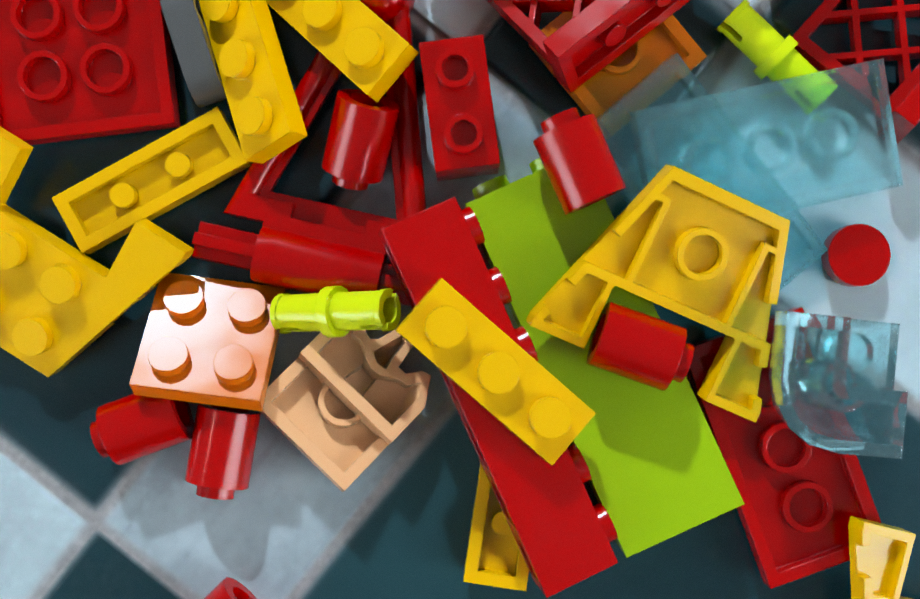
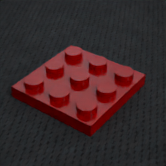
M0 0V126L29 145L181 127L171 39L160 0Z

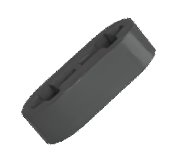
M160 0L183 76L195 103L199 108L226 100L227 97L199 1Z

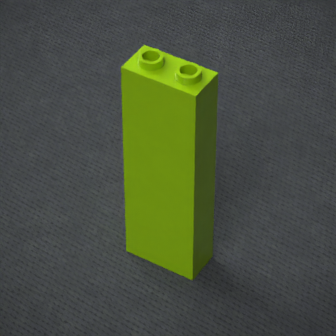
M538 158L529 163L532 174L509 183L506 174L473 188L472 193L475 200L466 203L465 208L469 206L480 223L485 242L481 244L491 268L496 266L508 286L512 302L508 303L518 327L523 326L530 336L538 355V363L596 413L571 444H575L585 459L591 474L590 486L598 503H601L608 512L618 535L615 541L626 558L742 506L744 502L687 377L681 383L672 380L669 387L662 391L588 365L587 355L598 321L584 349L534 328L527 323L526 318L532 308L615 220L605 199L565 215L542 161ZM617 286L613 287L606 304L610 301L660 319L653 302Z

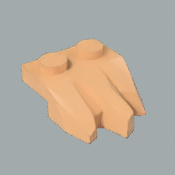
M351 330L346 336L330 338L320 332L300 352L299 357L268 386L263 411L259 412L337 488L344 492L425 408L431 375L424 371L405 373L399 368L413 346L395 330L379 339H370L366 330Z

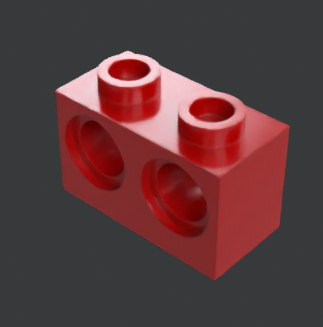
M483 34L420 42L419 50L437 181L498 174L500 156Z

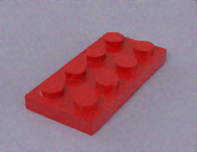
M794 307L772 315L769 318L766 342L771 344L768 367H762L757 396L762 399V405L756 423L706 402L697 395L724 340L725 334L692 344L694 345V355L687 373L697 401L743 499L744 505L737 507V511L763 582L770 589L849 561L848 524L851 516L881 523L803 307Z

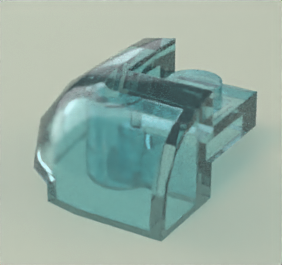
M775 311L769 381L773 407L787 426L808 445L831 452L902 459L908 392L894 390L900 324L802 312Z

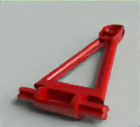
M360 0L413 46L411 12L415 0ZM319 51L295 90L307 132L342 74ZM414 60L386 92L387 98L392 99L400 106L391 144L397 219L272 192L302 142L300 140L264 164L253 162L223 212L230 216L263 223L259 234L200 221L198 232H195L192 244H194V251L192 257L250 270V277L254 282L307 294L319 293L320 290L327 286H343L348 292L375 291L391 288L393 293H397L402 305L410 306L392 264L387 263L388 255L378 233L381 228L426 209Z

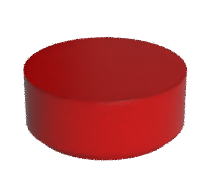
M866 224L848 225L833 231L825 240L821 251V261L827 275L836 283L849 287L866 286L879 280L887 271L891 258L890 247L885 236L876 228Z

